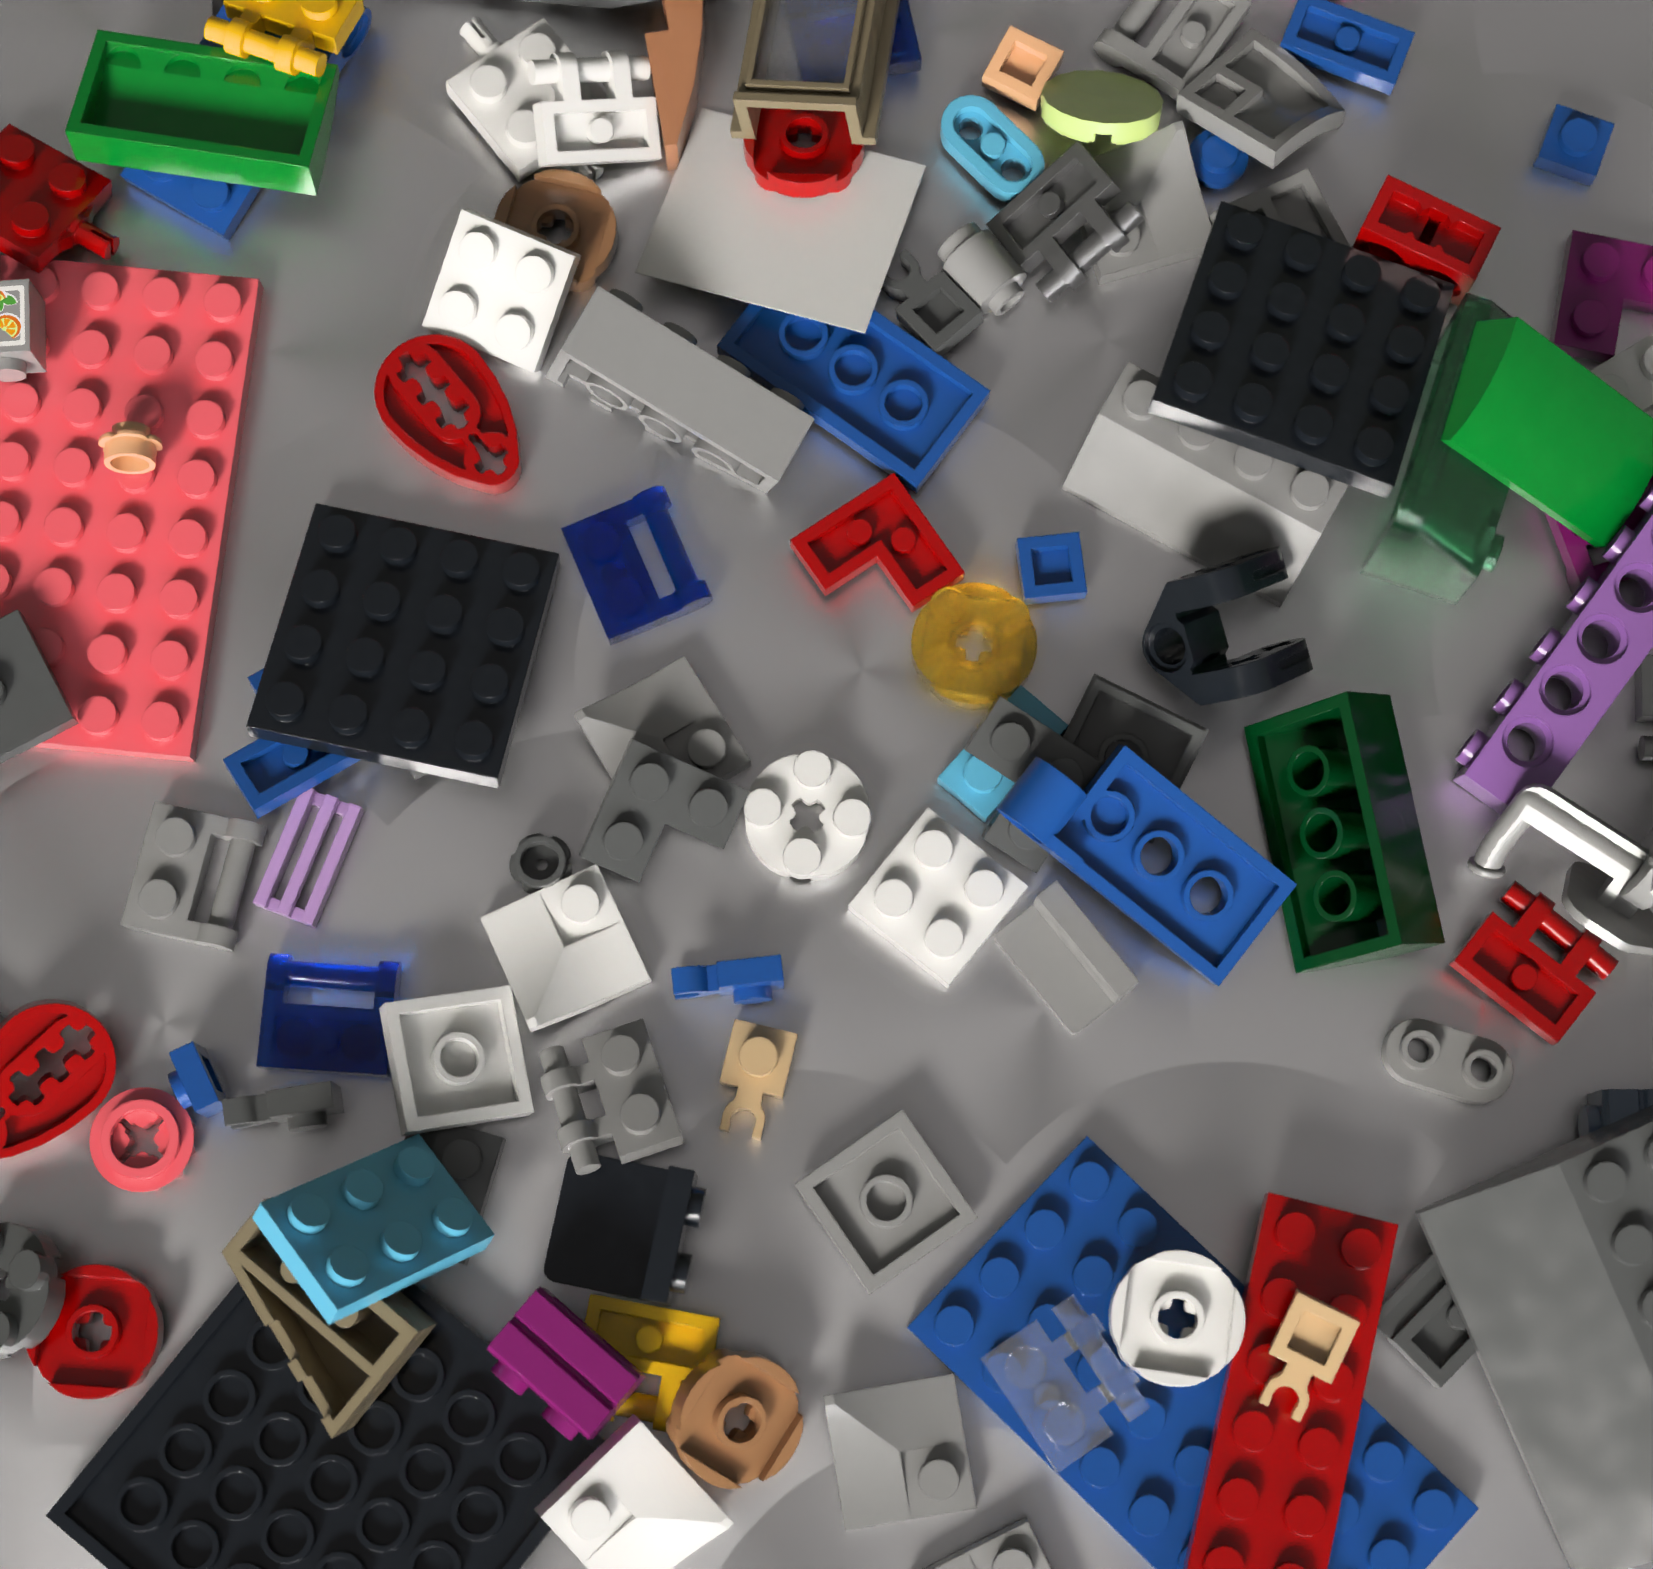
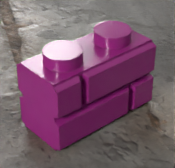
M541 1286L533 1292L486 1349L498 1359L491 1368V1371L520 1396L528 1387L548 1404L541 1415L557 1431L571 1441L578 1432L587 1439H594L646 1377L549 1290Z

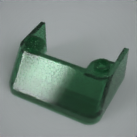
M1466 292L1438 340L1432 363L1439 365L1388 526L1364 561L1361 574L1454 605L1457 604L1474 583L1481 570L1488 572L1494 570L1505 536L1495 532L1509 487L1441 441L1476 321L1512 317L1490 299Z

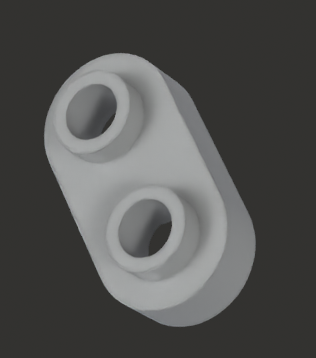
M1415 1018L1403 1021L1387 1033L1382 1043L1381 1057L1383 1065L1395 1080L1466 1104L1483 1105L1500 1098L1509 1089L1513 1080L1511 1058L1507 1051L1497 1042L1429 1020ZM1411 1040H1421L1428 1047L1429 1055L1425 1062H1417L1409 1055L1408 1045ZM1474 1059H1482L1489 1064L1491 1076L1487 1082L1479 1081L1473 1076L1471 1064Z

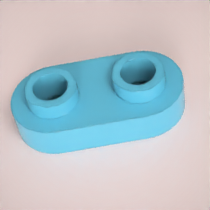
M965 95L956 98L945 108L940 128V138L945 150L998 200L1010 203L1044 172L1045 162L1040 149L988 99L977 95ZM971 127L978 130L981 135L977 139L968 140L961 136L960 131ZM1014 168L1019 170L1023 177L1017 181H1010L1002 175V172L1006 169Z

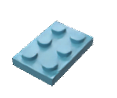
M420 1134L265 1200L259 1204L252 1217L329 1325L485 1250L495 1235Z

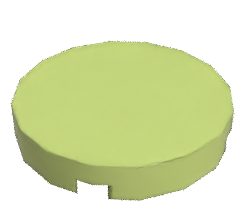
M1102 70L1073 71L1059 74L1045 82L1041 92V116L1044 122L1059 134L1081 142H1095L1096 134L1112 135L1111 143H1116V145L1128 144L1144 140L1158 130L1163 99L1158 90L1146 82L1125 74Z

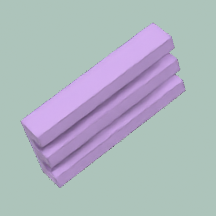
M313 788L297 796L253 903L263 909L316 928L364 814L363 808L353 803L342 802L337 797L329 794H321ZM313 806L320 809L281 900L275 899ZM337 814L343 817L304 910L297 907L296 903L333 815Z

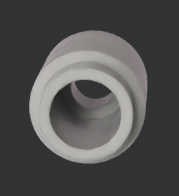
M975 222L968 223L954 232L938 250V256L944 262L942 271L982 310L983 315L993 311L996 316H1000L1013 308L1024 296L1025 292L1021 286L1026 280V273L990 230H981Z

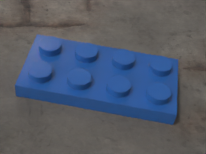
M750 303L717 344L718 355L728 356L743 364L750 371V377L771 391L772 388H779L798 398L804 405L802 411L815 418L814 422L889 475L895 473L900 482L916 494L988 401L990 395L988 388L875 310L864 334Z

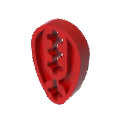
M430 334L418 336L402 343L386 357L376 377L374 395L377 410L389 434L417 461L434 473L460 486L491 495L502 494L511 490L518 483L522 475L520 438L509 402L496 376L480 354L460 339L448 335ZM413 362L420 368L428 363L425 370L433 387L440 390L448 386L444 392L450 407L456 412L467 408L464 412L467 424L464 427L458 429L451 423L442 428L445 419L438 404L434 401L424 404L426 397L421 384L416 379L411 378L404 382L407 378L404 367L407 364ZM473 443H480L494 457H499L505 453L506 455L503 458L505 471L497 475L493 470L489 469L481 474L480 472L484 466Z
M61 999L37 1000L14 1010L0 1023V1107L3 1108L0 1112V1159L13 1157L41 1146L68 1131L93 1112L110 1091L116 1071L115 1049L103 1024L86 1008ZM70 1025L77 1031L83 1029L86 1025L92 1028V1031L87 1036L91 1049L84 1055L75 1049L69 1051L62 1060L66 1072L60 1077H57L52 1072L44 1074L38 1081L41 1095L33 1100L30 1096L24 1094L15 1100L10 1096L15 1089L11 1078L12 1075L18 1071L26 1076L35 1073L40 1066L36 1054L43 1048L52 1054L58 1052L65 1044L61 1034L65 1027Z

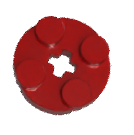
M761 108L756 139L743 138L745 161L755 175V181L758 185L767 191H775L779 194L796 198L819 197L846 189L851 183L854 174L860 169L865 154V145L852 144L845 112ZM800 133L811 134L812 142L817 144L808 148H800L790 142H796Z
M89 1264L74 1267L63 1273L62 1275L64 1276L60 1277V1279L66 1280V1295L58 1320L41 1343L32 1349L26 1348L33 1365L38 1366L42 1376L50 1382L48 1384L55 1390L66 1396L78 1399L110 1398L141 1384L148 1376L149 1370L155 1364L160 1354L164 1337L163 1315L157 1303V1296L154 1290L148 1284L140 1281L131 1272L114 1266ZM99 1312L103 1314L104 1324L111 1326L112 1333L110 1340H103L99 1350L93 1352L89 1350V1340L80 1338L78 1330L80 1324L91 1323L94 1313Z

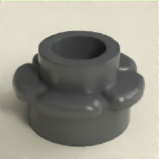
M540 833L529 835L519 842L516 852L510 858L509 869L511 876L515 881H520L523 890L529 894L550 887L572 875L573 869L568 861L571 857V852L567 844L558 837H547ZM544 859L547 861L548 866L545 870H538L536 868L538 860Z

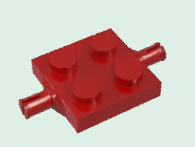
M9 123L0 132V252L38 273L57 254L77 244L96 253L106 261L110 260L111 255L114 256L118 250L120 239L93 225L92 222L94 215L112 197V180Z

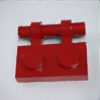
M1515 880L1499 899L1519 915L1515 923L1511 926L1494 912H1491L1481 922L1449 965L1552 1046L1561 1040L1596 994L1593 989L1576 977L1583 966L1601 980H1604L1614 970L1619 960L1599 946L1602 942L1600 937L1586 928L1580 931L1554 911L1555 902L1542 892H1538L1536 895L1532 894ZM1536 930L1540 931L1565 951L1559 962L1555 961L1529 940Z

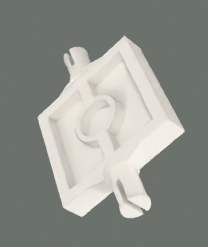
M480 17L471 18V24L467 21L461 27L459 33L479 57L473 64L446 81L447 94L520 182L541 168L538 163L533 104L543 101H555V92L551 84L531 85L529 83L527 75L528 62L530 60L549 59L552 53L571 52V50L544 18L513 38L498 42L482 23ZM597 82L580 83L582 100L607 99L605 91ZM599 164L570 166L574 172L584 175L591 180L593 178L594 181H597L604 172V168Z

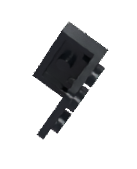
M598 1155L601 1167L598 1170L585 1175H577L570 1156L566 1164L545 1259V1276L550 1281L671 1306L674 1292L685 1294L693 1255L682 1252L688 1226L699 1228L707 1189L696 1187L697 1173L694 1170L670 1165L668 1169L634 1162L622 1164L619 1159Z

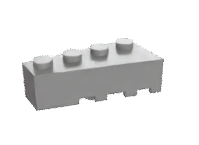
M598 286L561 347L545 378L562 387H565L569 378H572L585 385L591 393L590 401L612 413L615 408L620 410H628L630 408L639 413L638 418L645 426L646 431L665 441L669 440L676 443L682 442L685 437L695 442L692 452L699 459L764 493L771 490L780 481L815 419L802 411L804 408L803 403L782 389L772 388L769 391L749 378L751 376L750 371L735 359L725 355H719L718 358H715L697 347V339L683 327L671 322H665L662 325L642 313L643 306L631 295L618 289H611L608 292Z

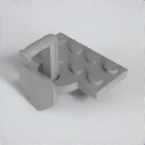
M1533 783L1523 787L1487 832L1475 856L1468 859V868L1482 877L1492 879L1503 877L1506 872L1503 865L1506 857L1527 828L1532 825L1592 864L1574 862L1568 869L1561 898L1566 911L1583 927L1617 949L1628 953L1653 956V913L1649 909L1653 906V827L1640 845L1547 785Z

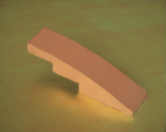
M662 0L667 30L645 33L647 56L650 61V74L654 97H656L657 114L668 171L676 170L696 114L705 56V0Z

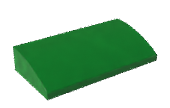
M97 30L65 132L75 158L79 161L317 196L331 136L340 71L337 64L327 63L323 75L319 78L303 72L293 76L275 70L274 63L253 55L243 59L225 53L221 47Z
M1519 317L1476 321L1441 441L1592 546L1606 547L1634 510L1653 475V418Z

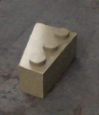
M255 1210L221 1253L263 1324L271 1327L291 1361L287 1363L297 1381H303L324 1417L321 1419V1422L330 1437L334 1438L356 1425L436 1326L437 1322L401 1291H398L329 1325L252 1219L256 1212Z

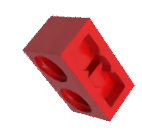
M1387 175L1352 247L1455 284L1450 303L1460 307L1473 286L1501 227L1395 177Z

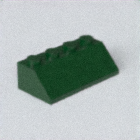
M1346 691L1244 727L1272 863L1297 884L1282 904L1296 973H1307L1392 958L1445 943L1390 695Z

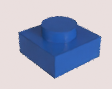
M1557 104L1551 113L1533 167L1590 187L1597 176L1615 124Z
M1079 532L1017 538L1015 548L1023 605L1085 599L1087 586Z
M192 1041L169 1052L176 1070L168 1073V1079L180 1105L184 1109L192 1106L196 1113L207 1118L222 1112V1099H228L206 1048Z

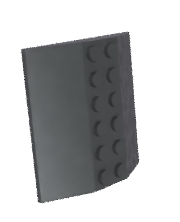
M1653 1105L1415 1211L1570 1569H1630L1653 1562Z

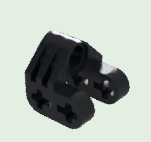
M1280 546L1238 556L1166 583L1144 631L1142 639L1143 653L1149 665L1156 672L1200 706L1235 700L1265 692L1313 670L1305 638H1296L1271 644L1238 658L1228 660L1226 658L1229 645L1220 612L1213 605L1241 598L1287 579L1288 574Z

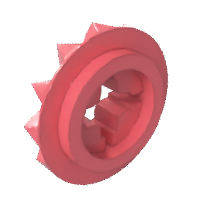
M149 1087L129 1089L111 1098L96 1115L89 1139L91 1157L99 1173L114 1186L130 1192L159 1191L163 1186L183 1175V1170L188 1164L190 1157L196 1152L194 1147V1129L196 1125L190 1118L187 1110L169 1093ZM128 1121L131 1125L139 1126L146 1130L154 1124L159 1125L161 1123L158 1127L159 1131L154 1136V1141L159 1146L158 1151L163 1156L159 1158L158 1156L141 1151L134 1157L130 1156L124 1161L131 1154L129 1150L135 1144L134 1138L130 1135L131 1130L124 1125L125 1122Z

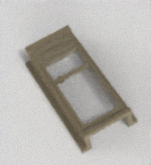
M754 0L737 92L734 91L733 94L734 111L730 127L731 137L756 139L761 108L845 112L852 144L876 145L900 0Z

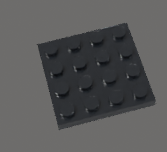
M1221 200L1147 412L1387 499L1397 480L1455 284Z
M316 503L246 725L249 736L499 789L560 568L559 553Z

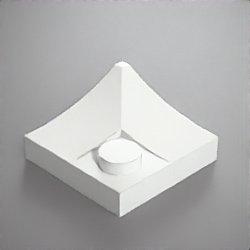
M597 864L564 878L550 887L543 888L480 917L531 1032L590 1010L652 982Z
M634 1414L534 1509L588 1569H672L687 1556L726 1531L733 1524L732 1520Z

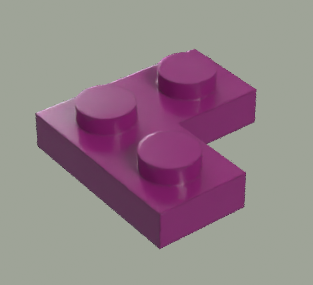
M1573 230L1566 242L1550 341L1571 357L1603 363L1615 356L1622 308L1653 314V246Z

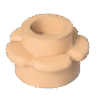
M132 421L114 424L112 432L102 434L98 441V445L103 447L104 465L112 471L123 474H143L152 471L156 467L157 451H161L163 448L161 439L150 434V428L147 425Z

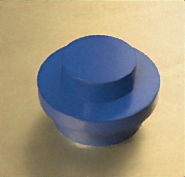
M1208 130L1197 135L1190 144L1197 179L1204 187L1210 189L1227 188L1237 183L1244 175L1249 155Z

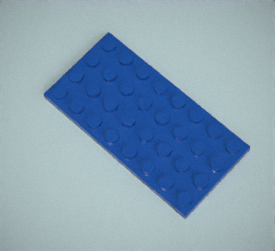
M1086 1136L906 1328L1154 1569H1183L1227 1365L1218 1374L1209 1377V1379L1197 1385L1171 1387L1148 1381L1130 1366L1126 1365L1117 1352V1347L1109 1329L1110 1301L1116 1285L1126 1275L1132 1265L1159 1252L1170 1250L1190 1251L1211 1259L1229 1277L1241 1298L1245 1285ZM1172 1299L1170 1308L1159 1310L1158 1314L1159 1323L1168 1326V1336L1177 1339L1180 1338L1182 1328H1193L1195 1323L1194 1315L1184 1312V1301L1180 1299ZM1364 1398L1362 1399L1327 1569H1426L1479 1508Z

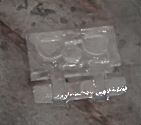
M1074 1294L1052 1308L1066 1329V1332L1051 1342L1039 1322L1034 1320L980 1358L1057 1473L1113 1435V1432L1098 1412L1103 1407L1114 1401L1128 1422L1134 1420L1150 1408L1136 1387L1140 1379L1129 1364L1121 1365L1101 1335L1106 1329L1095 1313L1088 1316ZM1078 1349L1101 1381L1088 1392L1084 1391L1064 1361L1066 1357Z

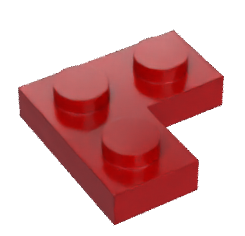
M895 473L884 478L790 539V547L824 596L832 593L877 563L913 613L962 581L965 575L962 567Z

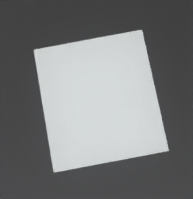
M701 108L635 273L865 334L926 165L865 150L862 165L854 174L851 183L846 189L812 198L785 196L775 191H767L755 181V175L745 161L743 139L731 137L732 115ZM802 133L799 134L796 142H790L800 148H808L817 144L812 142L810 135Z

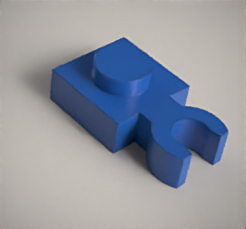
M781 954L718 961L716 965L671 968L675 1000L720 994L721 996L733 995L734 1004H755L772 1000V990L784 989Z

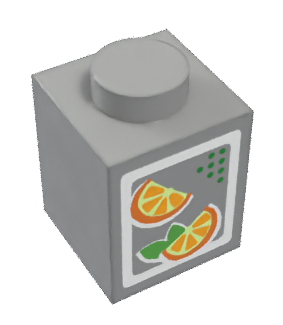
M30 279L0 281V381L15 382L25 379L27 373L47 372L45 301Z

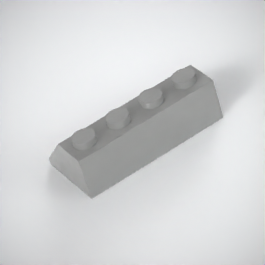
M1128 361L1098 413L1062 489L1205 567H1212L1255 551L1280 546L1288 578L1254 593L1281 607L1349 485L1148 413L1147 411L1159 378Z

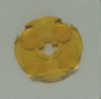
M962 583L954 587H944L938 590L932 596L930 602L920 611L915 621L911 638L912 664L922 681L931 689L930 692L941 702L964 710L988 709L998 695L1003 698L1010 697L1020 685L1023 686L1027 682L1037 654L1036 629L1030 619L1027 605L1019 598L1011 596L1007 591L985 583ZM970 631L982 633V639L985 642L991 643V652H981L978 661L967 660L966 650L956 646L957 639L967 638Z

